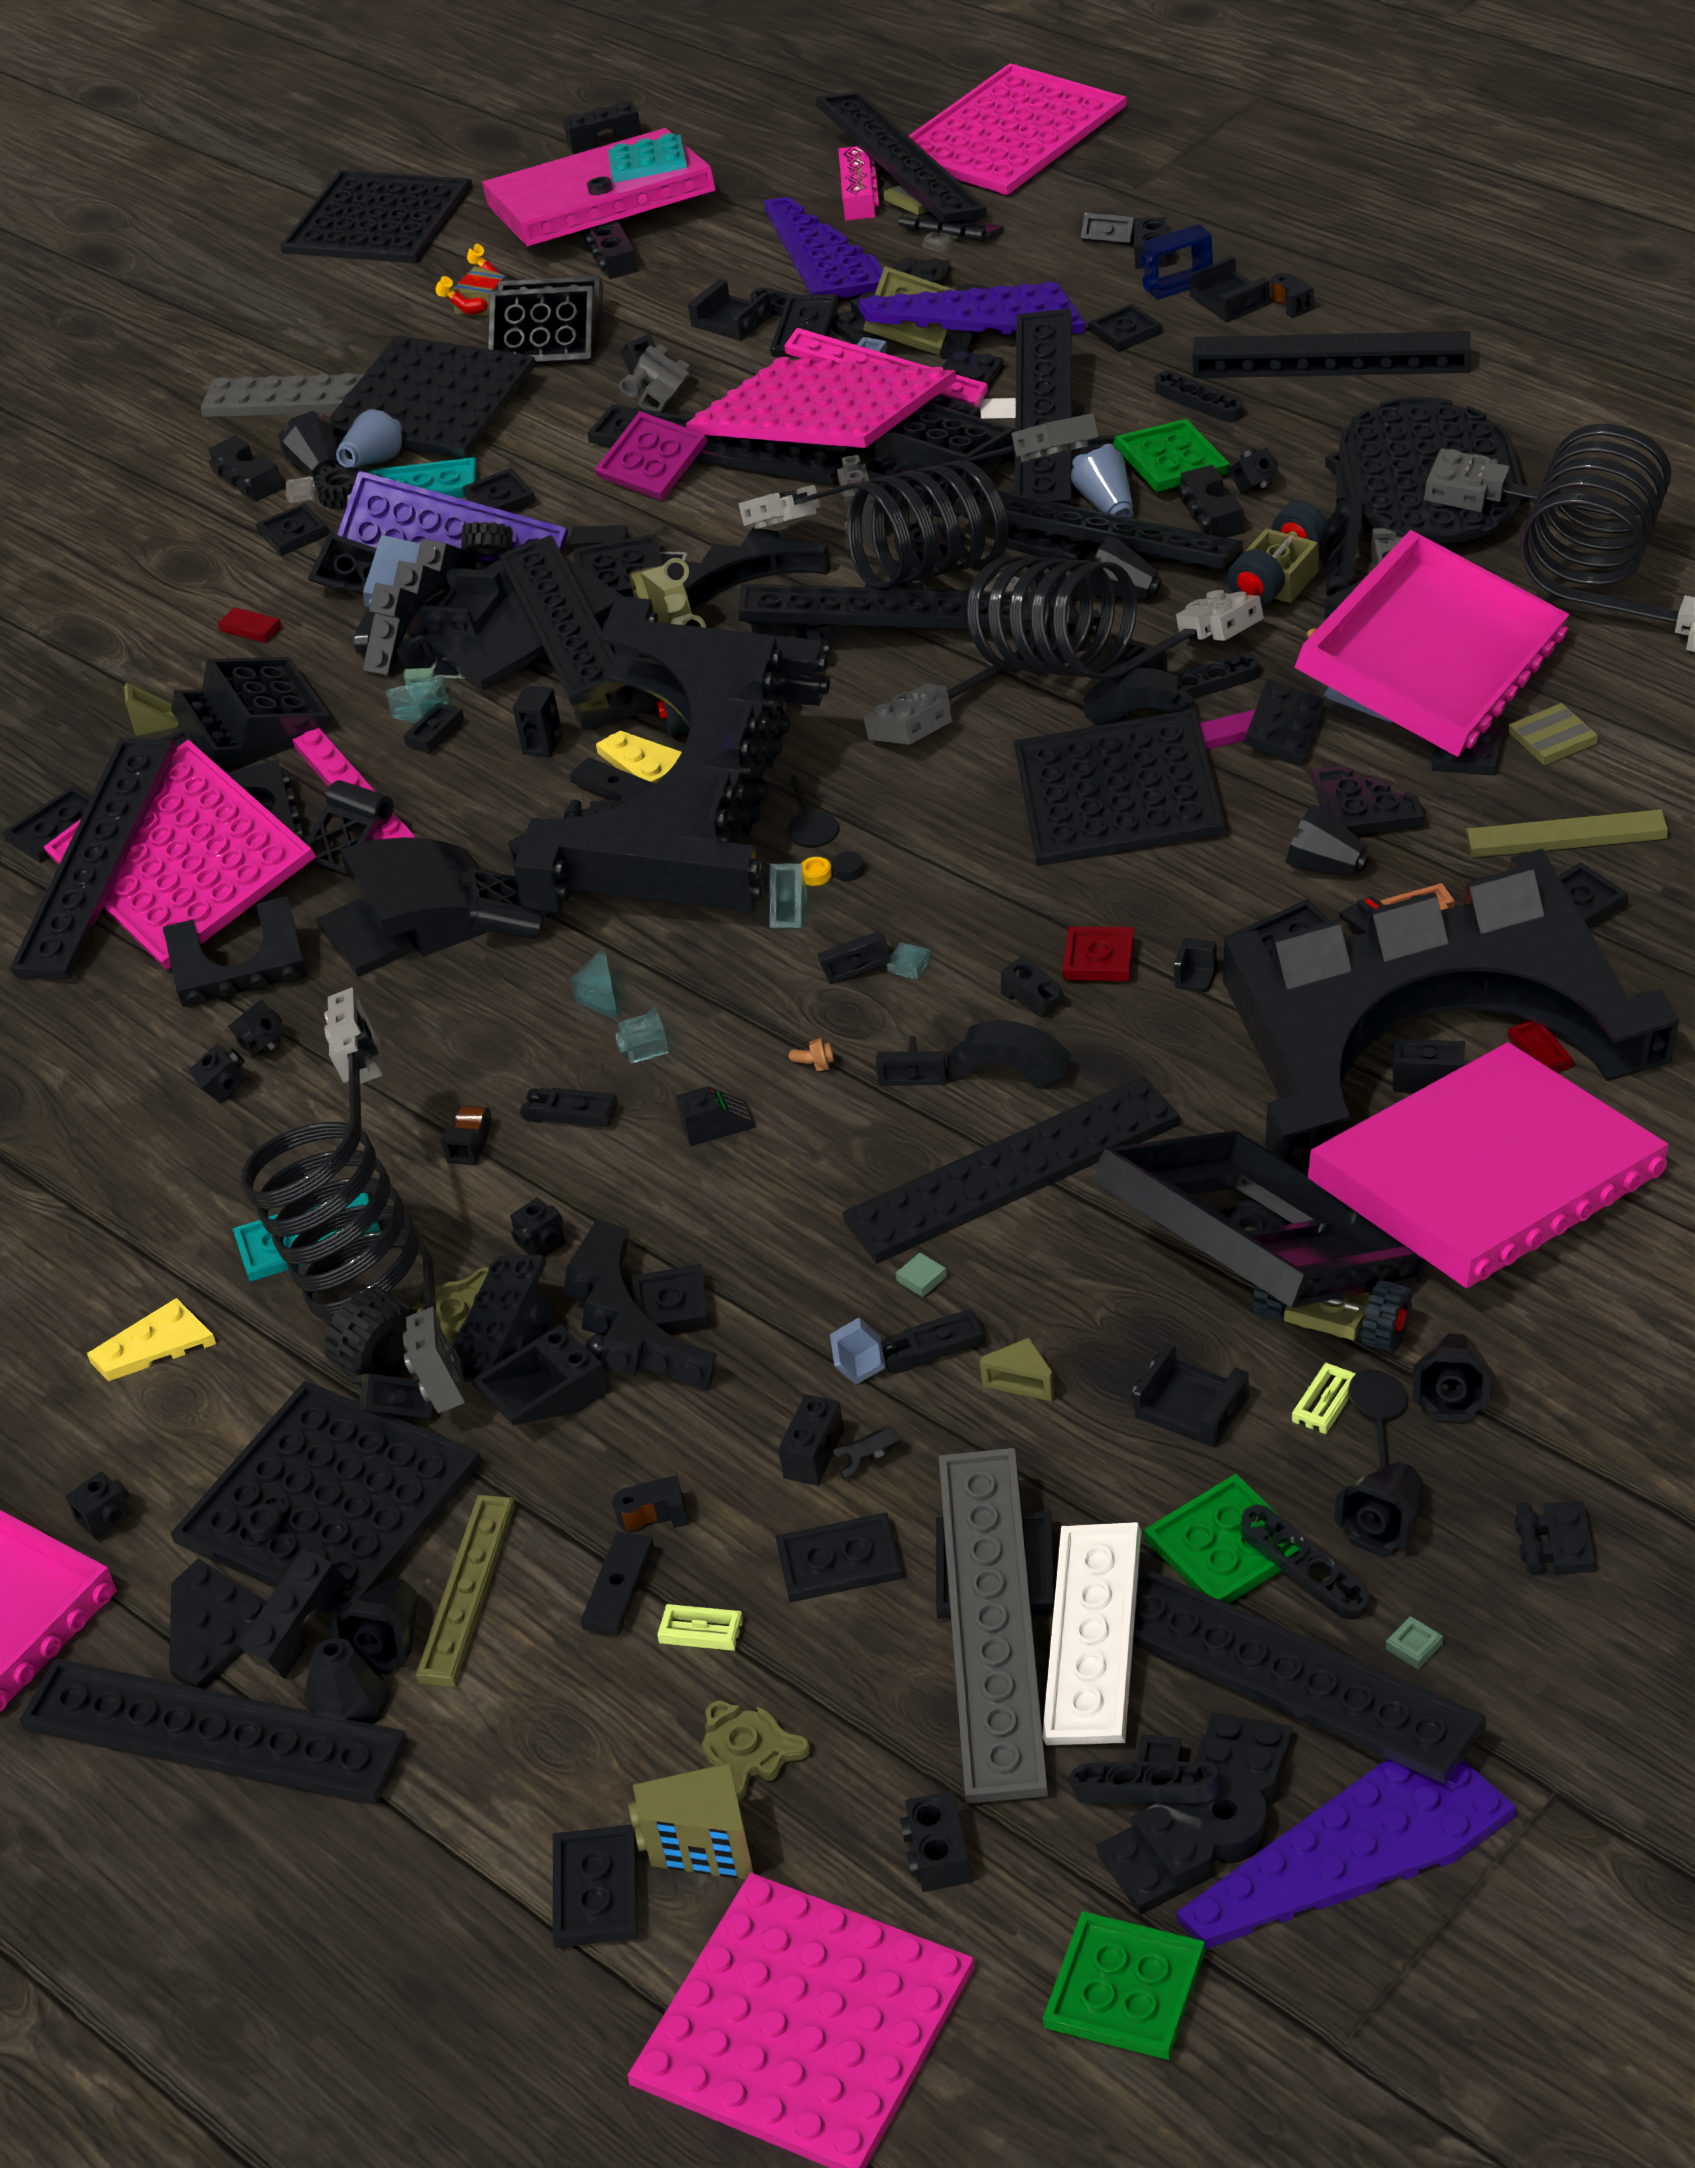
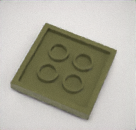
M885 266L875 296L920 294L921 292L936 293L954 289ZM903 320L899 325L866 321L863 328L864 331L936 355L940 354L947 329H942V324L928 322L927 327L917 326V323Z

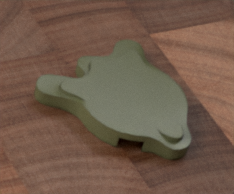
M482 1267L464 1280L448 1282L435 1287L436 1312L441 1322L440 1327L448 1342L456 1341L460 1327L471 1310L474 1298L480 1291L489 1268ZM419 1301L412 1307L413 1311L418 1313L425 1310V1301L423 1304Z
M715 1701L705 1711L707 1723L705 1727L706 1735L702 1742L705 1760L710 1767L730 1763L738 1801L745 1797L749 1779L752 1776L759 1775L766 1781H772L778 1776L785 1762L802 1760L809 1755L810 1744L808 1739L785 1732L779 1726L777 1720L766 1710L757 1707L758 1712L741 1711L740 1705H730L724 1701Z

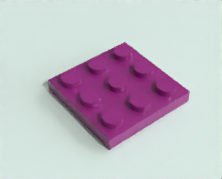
M639 411L594 470L597 477L663 501L708 441L705 434Z

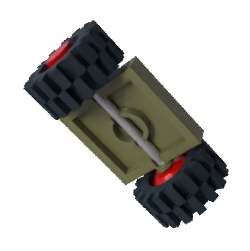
M1381 1280L1377 1282V1286H1374L1373 1292L1291 1308L1257 1286L1253 1296H1256L1253 1300V1311L1258 1316L1283 1323L1289 1322L1303 1328H1311L1339 1338L1355 1340L1362 1329L1361 1336H1363L1362 1343L1364 1345L1394 1353L1399 1348V1342H1402L1404 1338L1403 1333L1406 1332L1408 1327L1406 1324L1411 1315L1409 1310L1412 1308L1411 1299L1413 1294L1409 1287Z

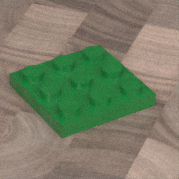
M1188 419L1117 435L1114 438V447L1120 451L1123 457L1156 492L1181 485L1180 473L1212 464L1220 476L1229 474L1228 468H1230V463Z
M1237 1474L1232 1475L1144 1529V1540L1193 1589L1227 1604L1282 1571L1246 1542L1240 1534L1239 1526L1242 1514L1248 1507L1263 1505L1272 1511L1274 1510ZM1262 1520L1257 1523L1252 1522L1251 1528L1254 1530L1258 1527L1264 1528L1265 1522ZM1277 1531L1274 1532L1273 1537L1269 1535V1543H1272L1273 1538L1278 1533ZM1286 1541L1278 1545L1279 1552L1286 1557H1295L1299 1554L1298 1547L1292 1542Z
M1081 1911L1043 2016L1044 2028L1169 2060L1206 1951L1205 1941Z

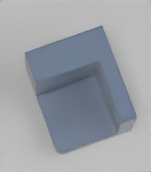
M860 1317L830 1334L834 1365L855 1385L885 1368L881 1336Z

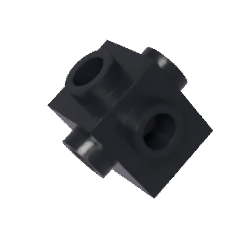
M1267 447L1258 452L1255 448L1240 455L1241 460L1228 468L1241 494L1255 487L1257 491L1265 489L1273 484L1271 479L1280 473L1277 468V461L1270 454Z
M262 999L228 1025L235 1034L239 1046L245 1051H249L252 1056L260 1050H263L266 1054L281 1043L278 1036L286 1030L279 1014L270 1009Z
M218 1043L189 1069L200 1088L220 1103H223L250 1077L242 1066L245 1063L242 1056L233 1048L227 1051Z
M535 1198L510 1215L513 1231H511L512 1237L516 1244L529 1255L546 1257L565 1244L561 1227L563 1219L560 1212L553 1205L548 1206L540 1198Z
M102 1471L65 1496L74 1520L94 1539L131 1514L126 1501L129 1493L125 1486L118 1479L112 1481Z

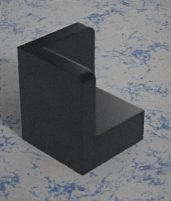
M1192 938L1183 939L1174 961L1175 988L1208 992L1218 967L1216 942Z

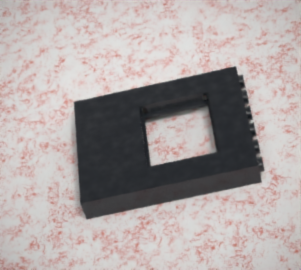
M1236 1130L1104 1148L1097 1163L1098 1168L1093 1181L1291 1308L1373 1292L1374 1286H1377V1282L1381 1280L1401 1286L1417 1283L1420 1281L1427 1263L1418 1254L1308 1178V1174ZM1237 1188L1292 1224L1247 1231L1191 1195Z

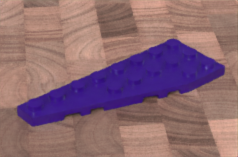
M782 197L764 200V210L810 295L836 294L839 298H853L856 295L876 292L883 272L876 257L871 254H863V248L858 245H850L846 236L827 223L820 224L817 216L814 214L807 215L804 207L791 198Z
M1045 282L1044 284L1037 285L1021 284L1012 287L996 286L987 289L971 288L970 290L961 291L946 290L945 292L936 293L921 292L920 294L911 295L896 294L895 296L886 297L871 296L869 298H860L858 306L867 322L899 325L903 320L917 323V326L927 327L928 322L942 324V329L983 332L987 328H994L1000 330L1001 334L1011 335L1012 330H1016L1017 314L1071 308L1072 334L1085 333L1086 327L1085 321L1060 285L1054 282Z
M359 471L337 535L377 548L381 535L419 544L421 539L447 543L461 549L462 525L487 521V523H502L513 529L512 550L527 544L535 538L542 539L552 535L562 553L569 531L565 527ZM478 555L477 562L497 561L500 558L499 555L497 557L489 555L482 557V555Z
M1386 1759L1178 1910L1177 1922L1194 1939L1205 1941V1949L1251 1934L1254 1927L1278 1920L1279 1923L1294 1919V1913L1312 1907L1317 1911L1377 1890L1378 1884L1401 1876L1403 1880L1419 1875V1870L1438 1864L1439 1867L1452 1864L1515 1818L1516 1806L1464 1760L1460 1762L1446 1784L1395 1761Z

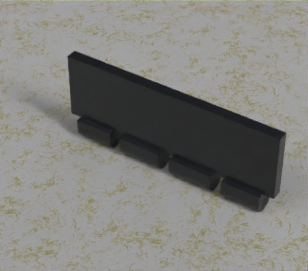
M909 212L899 217L900 227L919 228L924 231L942 232L943 234L959 237L965 235L966 238L985 240V237H992L1002 232L1004 227L967 220L942 223L933 214L928 213L917 215Z

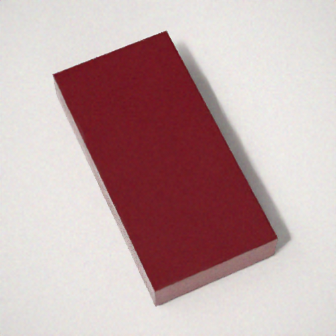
M236 607L218 622L219 629L222 632L266 643L282 627L278 618Z
M1528 1021L1508 1029V1039L1515 1047L1551 1070L1561 1073L1573 1068V1058L1545 1026Z

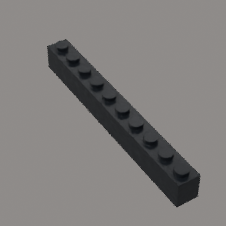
M1471 331L1194 337L1192 353L1193 378L1470 373Z

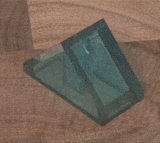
M443 676L385 690L391 716L415 724L438 702L449 703Z
M770 864V928H803L808 900L803 864Z
M600 951L571 978L575 1002L610 1018L618 1017L606 951Z

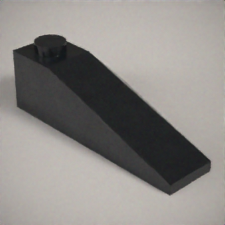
M329 532L310 572L308 581L334 590L363 591L377 548Z

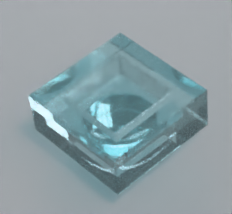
M900 942L890 957L891 962L887 963L888 973L918 979L931 960L930 949Z

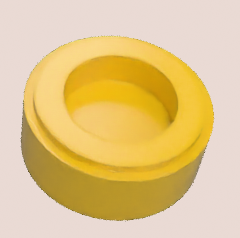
M823 857L808 858L799 867L801 880L807 885H822L828 882L832 876L831 864Z

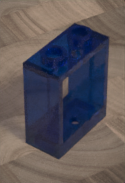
M1201 224L1144 241L1141 262L1145 274L1142 278L1145 291L1149 292L1156 300L1190 290V273L1213 264L1212 235ZM1191 246L1192 268L1159 278L1158 256Z

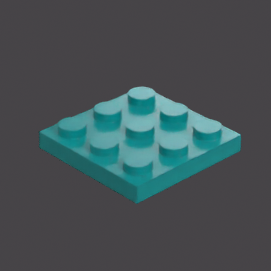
M674 133L661 136V139L656 140L649 138L637 141V144L632 145L625 143L616 144L612 149H608L613 183L687 168L681 135H675Z

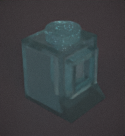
M655 1005L647 1015L618 1023L620 1033L615 1034L616 1043L620 1053L626 1051L630 1064L668 1053L664 1027Z

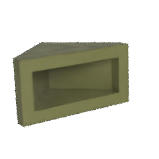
M125 684V704L135 736L177 728L180 723L171 711V703L134 685Z
M1029 1338L981 1357L979 1365L982 1387L1053 1401L1052 1371Z

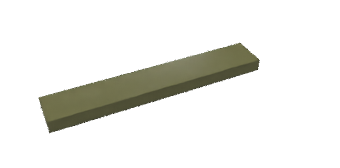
M1662 809L1467 828V841L1471 858L1532 852L1539 849L1548 851L1667 839L1668 829Z
M487 1495L477 1496L416 1672L419 1684L456 1686L516 1507L514 1498Z

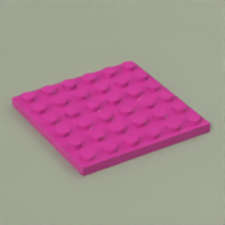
M750 1872L627 2075L629 2084L829 2168H866L975 1969L974 1957Z

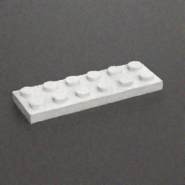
M1138 1522L1061 1526L1042 1735L1046 1745L1125 1743L1141 1529Z

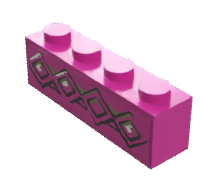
M860 146L838 148L845 221L875 217L874 207H879L875 160Z

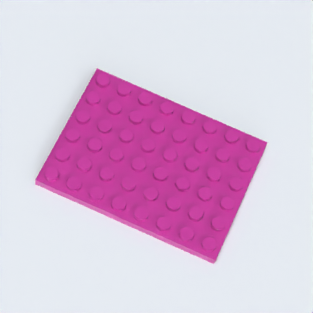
M1009 63L910 134L909 137L955 179L1008 195L1127 106V98Z
M780 357L775 359L773 364L767 368L760 369L754 377L744 380L743 384L738 388L728 391L727 395L722 399L712 402L709 408L696 413V417L688 421L686 427L702 434L866 448L956 382L955 370H943L942 367L924 369L918 365L898 367L897 364L877 366L873 362L862 365L854 364L853 361H845L838 365L833 364L832 360H822L816 363L812 362L809 358L789 360L788 357Z
M187 740L177 747L103 909L154 959L168 970L171 968L163 931L164 926L194 919L201 944H203L261 898L302 869L316 856L306 843L191 741ZM80 820L44 846L47 854L58 865Z

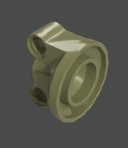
M672 558L663 566L645 568L630 573L634 598L652 599L653 611L658 614V622L685 625L687 621L693 620L698 623L699 627L706 628L704 620L691 613L683 582H685L689 575V567L685 561L679 558ZM678 564L681 566L683 575L679 580H673L668 576L667 569L669 565Z

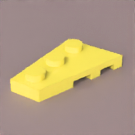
M175 1298L91 1350L87 1355L90 1363L107 1381H111L149 1368L153 1360L168 1355L175 1359L185 1355V1349L203 1344V1347L206 1348L215 1345L216 1342L213 1334Z

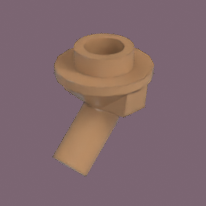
M822 1037L809 1042L810 1050L792 1049L789 1053L791 1062L814 1063L817 1071L830 1070L829 1063L835 1061L830 1042L824 1043Z

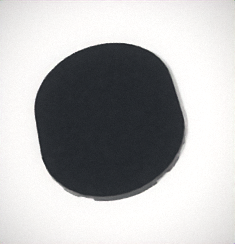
M1405 397L1381 402L1380 407L1372 410L1366 408L1354 416L1352 422L1343 429L1341 434L1339 458L1347 496L1352 491L1362 495V518L1376 528H1385L1396 532L1397 537H1404L1410 530L1435 543H1458L1487 536L1505 526L1515 516L1521 503V497L1503 494L1500 502L1486 499L1482 512L1425 501L1426 481L1442 448L1496 459L1498 464L1510 466L1508 483L1522 485L1517 459L1509 435L1499 423L1494 424L1487 419V414L1471 406L1463 408L1452 405V400L1433 397Z

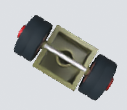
M1292 501L1285 505L1275 516L1271 529L1266 528L1229 568L1227 581L1233 593L1246 592L1247 595L1260 596L1261 606L1269 604L1273 599L1292 603L1319 572V546L1328 535V524L1322 512L1314 505L1305 501Z

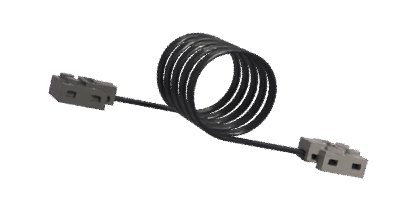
M1091 413L1013 432L1014 445L964 460L920 468L916 471L901 472L892 476L878 477L868 481L855 482L819 493L816 492L815 485L793 491L765 495L738 504L743 525L755 524V528L758 529L817 514L816 508H820L819 498L858 488L851 502L848 515L849 551L860 578L873 588L883 589L900 583L921 580L925 577H934L948 572L968 569L972 566L989 564L1003 555L1009 539L1006 509L993 481L980 467L973 463L1012 451H1016V455L1021 457L1022 462L1088 446L1087 440L1099 436L1094 414ZM964 472L968 473L980 486L993 515L995 541L991 553L985 559H980L985 547L984 521L974 494L961 478ZM941 477L946 480L944 490L938 484ZM917 482L923 486L920 496L914 490ZM893 488L899 492L897 503L890 495ZM869 494L875 498L871 519L873 546L879 564L887 576L891 578L890 581L881 580L874 574L868 564L863 548L862 514ZM957 494L965 508L970 524V552L962 542L959 522L953 508ZM933 500L943 519L947 538L946 557L937 543L932 518ZM909 507H911L920 528L923 542L922 562L915 552L911 539ZM886 514L891 521L897 538L899 549L898 567L893 561L888 548L885 529ZM958 560H960L962 564L958 565ZM935 565L939 568L937 570H933ZM911 570L916 573L913 576L909 575Z
M1593 424L1579 428L1569 434L1558 446L1540 489L1508 483L1510 466L1498 464L1496 459L1477 454H1466L1454 449L1447 450L1441 448L1426 481L1425 501L1482 512L1486 499L1500 502L1503 494L1536 500L1522 532L1520 553L1527 573L1538 586L1546 592L1565 600L1676 623L1675 633L1688 635L1686 650L1695 652V597L1685 595L1680 610L1675 611L1568 588L1546 577L1535 565L1529 551L1528 541L1533 554L1547 570L1560 578L1579 584L1609 585L1620 582L1632 575L1642 561L1645 548L1649 542L1658 513L1671 482L1672 474L1669 459L1654 440L1634 429L1613 424ZM1596 435L1613 436L1629 440L1645 448L1656 458L1661 466L1664 480L1659 469L1649 458L1628 446L1608 441H1585L1570 447L1568 446L1579 439ZM1587 452L1616 455L1637 464L1647 472L1655 484L1657 495L1651 484L1640 473L1621 463L1589 457L1561 463L1574 455ZM1581 469L1609 472L1633 483L1642 491L1648 501L1644 502L1633 490L1608 478L1594 475H1572L1558 480L1557 478L1565 473ZM1577 486L1597 488L1613 493L1631 505H1621L1609 498L1584 492L1561 493L1560 490ZM1557 506L1568 519L1587 529L1604 533L1633 532L1634 535L1621 539H1605L1580 533L1563 522L1553 507ZM1576 509L1617 516L1623 522L1595 519ZM1543 512L1552 527L1560 535L1583 547L1614 551L1631 548L1637 544L1638 546L1627 553L1616 556H1596L1573 550L1561 543L1550 532ZM1536 527L1545 544L1557 555L1570 562L1596 568H1611L1632 563L1622 570L1603 574L1581 572L1568 568L1555 561L1543 549L1537 537Z
M1004 556L986 565L978 573L971 585L967 599V621L971 637L981 655L993 666L949 690L946 689V686L924 684L911 692L906 691L894 696L890 703L874 707L873 712L863 717L868 739L911 745L952 722L949 700L1004 670L1109 680L1128 673L1188 638L1203 640L1213 634L1214 640L1225 641L1264 619L1260 596L1247 595L1246 592L1227 594L1223 590L1211 591L1206 594V598L1189 603L1183 611L1176 614L1179 628L1178 633L1118 667L1102 673L1111 667L1123 654L1135 628L1137 597L1133 581L1127 571L1120 565L1112 562L1024 556ZM1014 562L995 581L988 603L989 628L993 641L1004 660H1001L992 651L984 636L980 620V602L984 587L990 577L1001 567ZM1027 567L1028 570L1018 580L1010 601V627L1014 642L1018 648L1014 653L1003 631L1001 619L1002 600L1011 579L1020 570ZM1107 568L1116 576L1121 586L1124 607L1123 619L1117 639L1110 651L1097 664L1087 668L1086 666L1102 651L1113 626L1115 595L1111 580L1103 569ZM1049 569L1050 571L1045 575L1044 570ZM1070 570L1071 574L1067 577L1065 573ZM1092 572L1101 592V618L1091 645L1078 658L1076 653L1087 637L1093 615V592L1087 574ZM1033 580H1035L1037 589L1031 606L1032 630L1029 636L1026 637L1023 625V605L1027 590ZM1056 582L1058 592L1053 609L1054 629L1048 639L1046 626L1050 614V590ZM1078 585L1080 612L1075 632L1070 640L1068 625L1072 610L1071 594L1075 586ZM1037 646L1039 652L1035 655L1033 650ZM1059 647L1061 653L1056 656L1054 652Z
M351 987L329 996L328 1011L324 1012L327 1022L324 1030L329 1043V1056L343 1083L349 1081L350 1123H315L289 1130L272 1138L260 1146L248 1158L242 1170L241 1183L249 1200L257 1207V1214L265 1229L272 1234V1241L279 1255L287 1262L288 1271L294 1282L302 1289L303 1298L310 1311L319 1318L332 1319L335 1312L340 1310L343 1302L350 1300L352 1295L334 1302L320 1303L313 1300L314 1292L333 1289L353 1280L375 1265L391 1247H403V1251L393 1265L378 1279L365 1287L372 1289L375 1287L380 1288L388 1293L411 1269L418 1252L422 1254L425 1310L406 1317L407 1331L403 1333V1342L407 1353L404 1354V1360L410 1374L416 1373L420 1379L419 1388L426 1402L431 1401L437 1413L465 1403L462 1361L456 1349H451L440 1327L441 1322L436 1312L433 1260L426 1246L419 1239L418 1231L412 1219L405 1212V1207L399 1194L391 1185L387 1171L382 1162L376 1157L375 1149L368 1135L362 1130L360 1084L382 1076L381 1041L354 988ZM344 1138L336 1150L315 1154L296 1161L271 1177L260 1192L253 1190L254 1181L258 1173L266 1164L282 1153L318 1140ZM359 1142L364 1145V1151L356 1150ZM344 1166H359L351 1178L328 1182ZM374 1170L379 1173V1179L371 1178ZM360 1193H374L367 1205L346 1208ZM389 1198L394 1201V1206L386 1205ZM285 1206L275 1220L269 1219L270 1209ZM376 1220L389 1221L383 1231L363 1234ZM404 1225L408 1228V1233L401 1232ZM336 1231L335 1233L331 1234L330 1236H328V1237H326V1238L320 1240V1239L323 1238L324 1236H326V1235H328V1234H330V1233ZM298 1235L290 1248L284 1246V1237ZM357 1255L356 1257L344 1263L343 1265L330 1270L332 1267L344 1261L345 1259ZM311 1263L304 1275L298 1273L299 1264Z

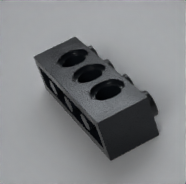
M617 220L579 231L581 237L584 236L587 248L591 249L593 259H597L600 271H605L609 279L638 272L634 248Z

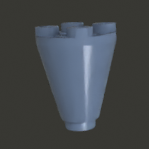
M375 409L366 410L356 418L340 443L336 452L338 462L344 467L353 468L392 460L399 454L402 447L401 423L383 411Z
M1105 444L1100 449L1093 450L1086 455L1080 454L1076 456L1072 461L1074 467L1071 471V480L1075 488L1100 512L1131 518L1133 515V503L1126 463L1120 451L1116 450L1112 444Z

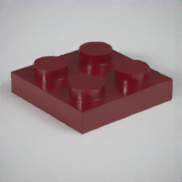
M1069 926L1063 963V980L1129 981L1135 938L1134 927Z

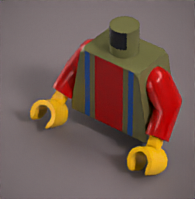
M475 244L473 251L469 249L467 254L468 262L474 265L478 264L480 267L474 266L452 290L453 281L446 276H442L436 286L438 296H448L450 298L449 301L453 303L455 314L489 316L490 291H498V281H507L505 275L500 274L488 260L485 261L482 258L484 248L480 244Z

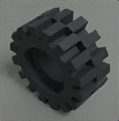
M336 464V468L332 469L329 466L326 468V472L320 471V475H316V481L314 482L320 504L322 503L323 507L328 506L332 510L334 507H337V510H342V506L347 507V495L351 494L358 472L362 470L357 467H340V464Z
M487 521L462 525V550L475 555H482V557H487V555L497 557V555L512 550L513 529L510 526H505L502 523L497 524V522L487 523Z

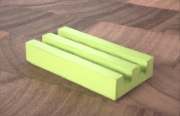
M1325 1362L1292 1412V1422L1299 1424L1302 1420L1306 1422L1307 1428L1313 1429L1314 1426H1318L1319 1432L1327 1434L1350 1399L1348 1386L1356 1373ZM1334 1375L1335 1378L1322 1394L1312 1413L1308 1412L1330 1376ZM1346 1380V1382L1344 1383V1385L1342 1386V1388L1340 1389V1391L1338 1392V1394H1337L1336 1397L1334 1398L1333 1402L1331 1403V1405L1329 1406V1408L1327 1409V1411L1325 1412V1414H1324L1323 1417H1322V1414L1324 1413V1411L1326 1410V1408L1328 1407V1405H1329L1330 1402L1332 1401L1333 1397L1335 1396V1394L1337 1393V1391L1339 1390V1388L1341 1387V1385L1343 1384V1382Z
M666 1604L658 1631L659 1643L735 1651V1639L739 1637V1626H742L743 1622L742 1611ZM672 1619H675V1620H686V1621H692V1623H690V1622L671 1621V1620H672ZM707 1623L728 1624L729 1626L711 1625Z

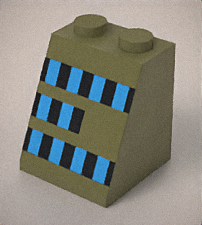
M730 1763L633 1785L636 1802L628 1803L632 1826L635 1829L639 1852L647 1850L651 1866L745 1880L750 1872L753 1873Z

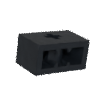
M804 1394L778 1448L784 1479L819 1486L832 1458L829 1450L837 1447L844 1433L840 1401Z

